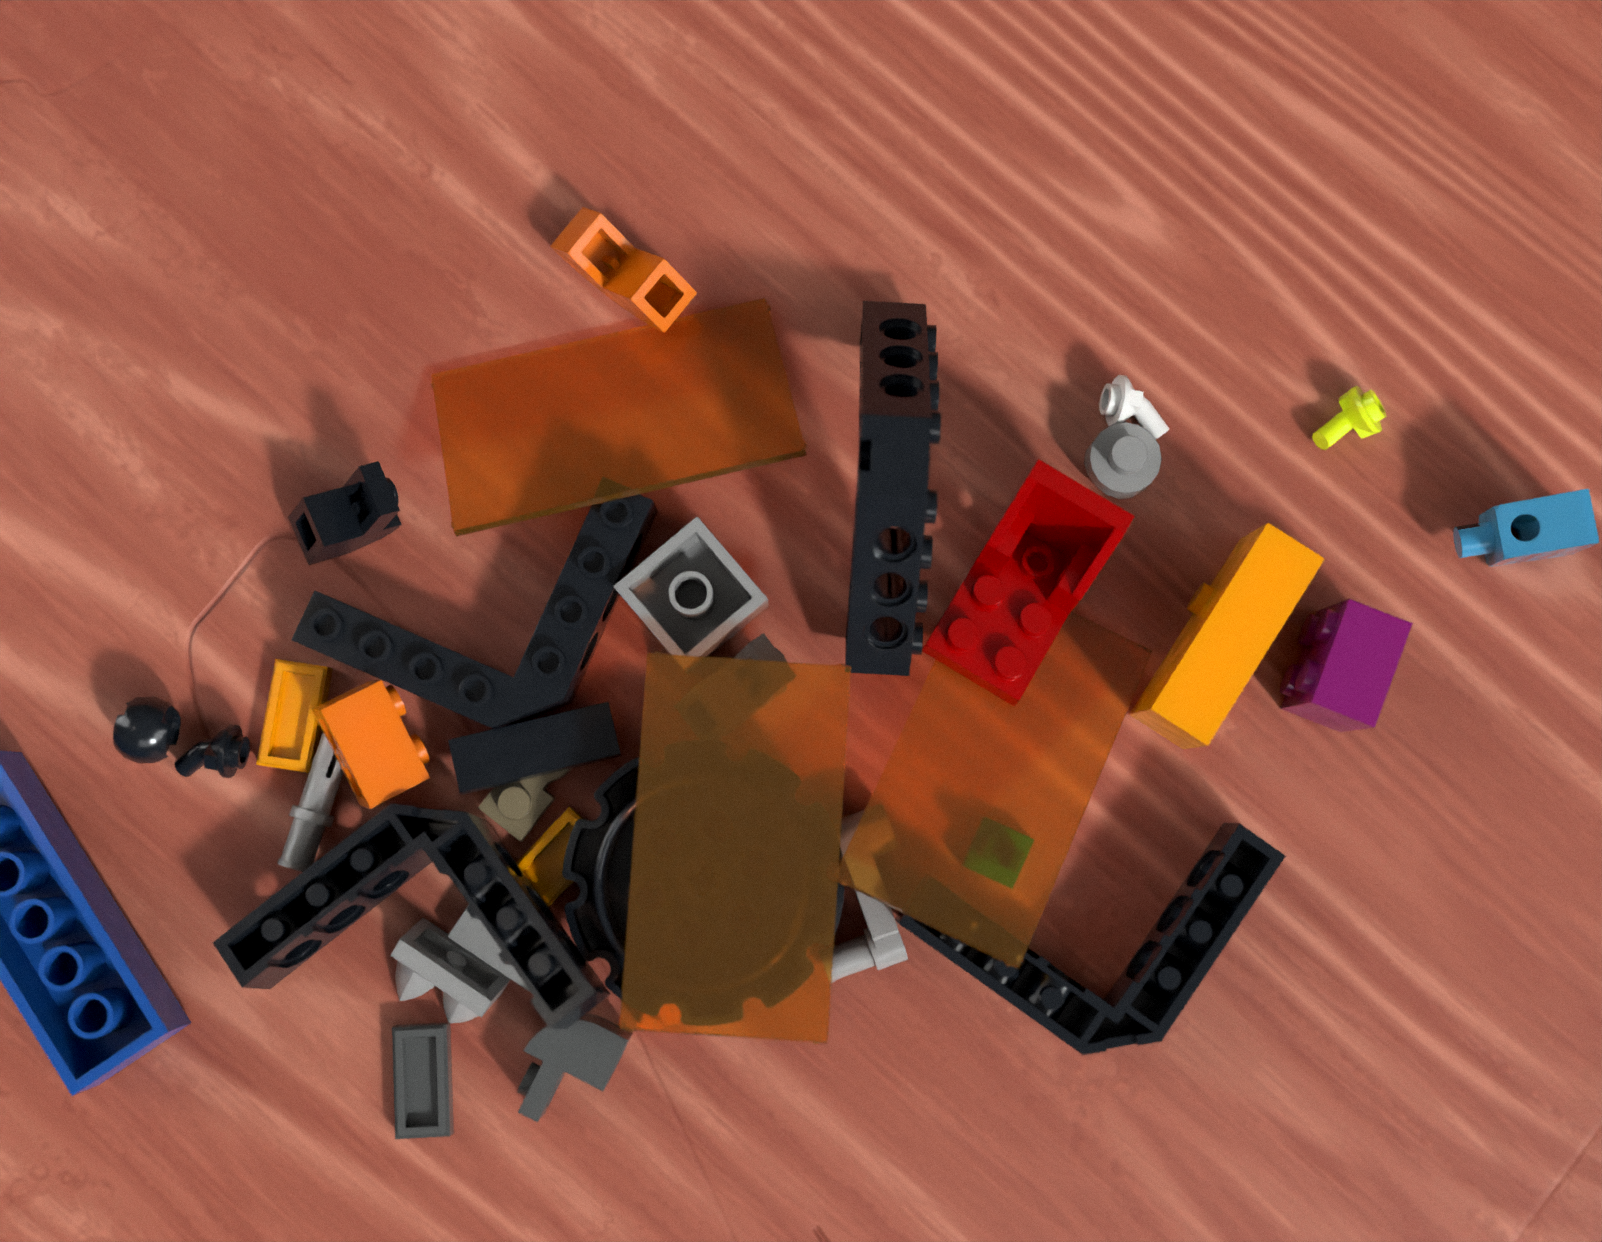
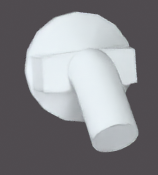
M1118 375L1112 384L1107 383L1102 390L1099 402L1100 413L1105 415L1108 426L1123 423L1131 416H1134L1138 423L1152 433L1156 440L1170 428L1151 402L1143 396L1144 392L1135 390L1127 376Z

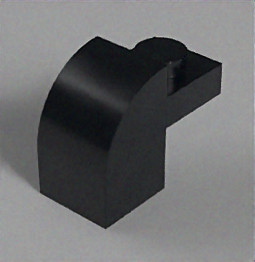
M379 461L359 466L341 488L303 497L288 517L308 565L356 551L386 537L402 525L397 515L400 511L397 489L391 479L385 477Z

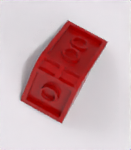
M1038 459L930 635L922 652L1015 707L1068 615L1081 601L1126 533L1135 516Z

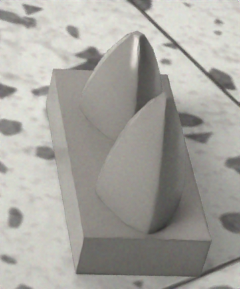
M423 917L400 938L390 955L398 960L395 981L399 1001L419 997L436 986L443 991V1006L448 1023H462L470 1021L477 1016L482 1017L500 997L511 979L448 938L449 934Z

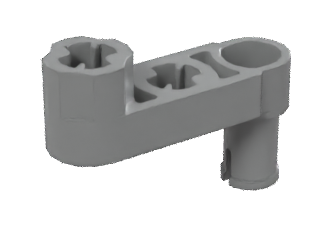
M882 804L831 821L868 928L863 929L865 935L827 949L819 950L830 983L874 966L879 971L908 960L901 935L873 858L898 850Z

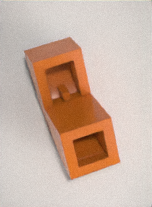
M585 207L580 209L550 246L572 268L607 297L641 321L663 333L668 330L697 294L664 258L635 248L600 212Z

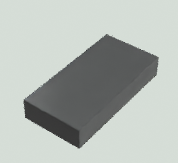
M445 1022L396 1025L392 1027L395 1139L451 1136L454 1133L451 1024Z

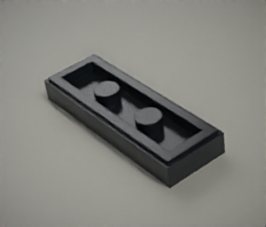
M609 702L448 740L461 795L621 756Z

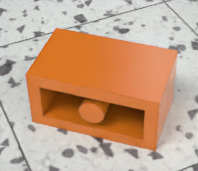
M370 680L312 709L360 806L372 809L430 778L424 764L430 762L428 752L416 733L409 736L400 716L406 714V709L401 697L392 685L385 687L382 680Z

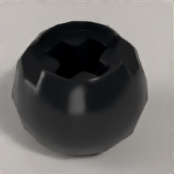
M154 696L137 697L126 703L128 706L124 715H117L114 725L113 743L115 749L124 758L140 764L156 763L167 758L169 745H176L179 737L181 717L178 710L170 702Z

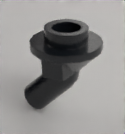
M230 724L214 738L204 739L195 744L175 760L174 765L177 772L184 777L191 776L204 765L206 769L218 771L221 777L232 778L237 769L245 767L249 757L250 742L248 737H243L242 729L239 725Z

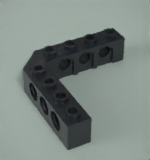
M863 301L859 360L858 471L845 638V673L909 676L912 654H922L923 622H915L916 612L926 613L928 580L919 579L920 569H931L933 537L924 535L925 523L935 524L937 518L938 491L937 489H928L930 444H939L941 432V410H938L940 382L937 380L938 352H935L937 327L936 325L927 324L926 304Z
M603 479L514 677L315 590L291 640L490 728L496 729L521 723L524 720L573 702L620 597V594L613 586L631 572L658 510L653 500Z
M389 804L213 942L242 988L271 989L433 862L441 874L448 875L464 896L470 905L466 908V911L471 918L480 920L502 951L498 956L502 962L512 965L534 996L530 1000L550 1029H568L611 994L590 964L583 959L575 943L487 821L462 811Z
M1223 823L1104 1000L1067 976L1045 958L1022 944L1000 926L987 919L927 875H924L895 917V920L1082 1055H1087L1127 1045L1161 1042L1286 856L1240 823Z

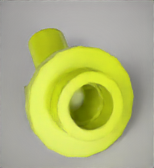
M1355 386L1339 397V404L1343 411L1314 432L1312 439L1316 446L1326 450L1353 428L1361 439L1382 431L1380 420L1386 417L1385 409L1372 389L1364 393L1360 387Z

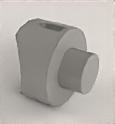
M1125 422L1113 424L1099 433L1086 450L1084 465L1089 478L1102 492L1117 499H1129L1142 492L1152 483L1159 473L1162 457L1159 444L1152 433L1140 425Z

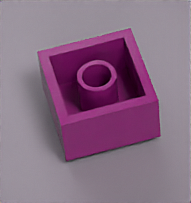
M1352 599L1316 611L1315 615L1310 614L1303 623L1299 633L1298 643L1304 646L1297 665L1292 663L1288 667L1280 685V693L1285 695L1280 709L1338 732L1375 728L1413 623Z

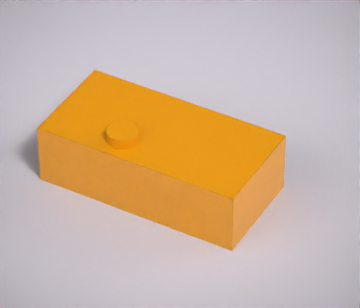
M1270 523L1264 524L1239 539L1212 584L1209 586L1205 582L1202 583L1189 601L1186 609L1193 614L1129 715L1181 749L1208 746L1325 558Z

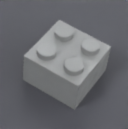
M695 517L613 586L687 674L692 672L769 606L768 598L698 517Z

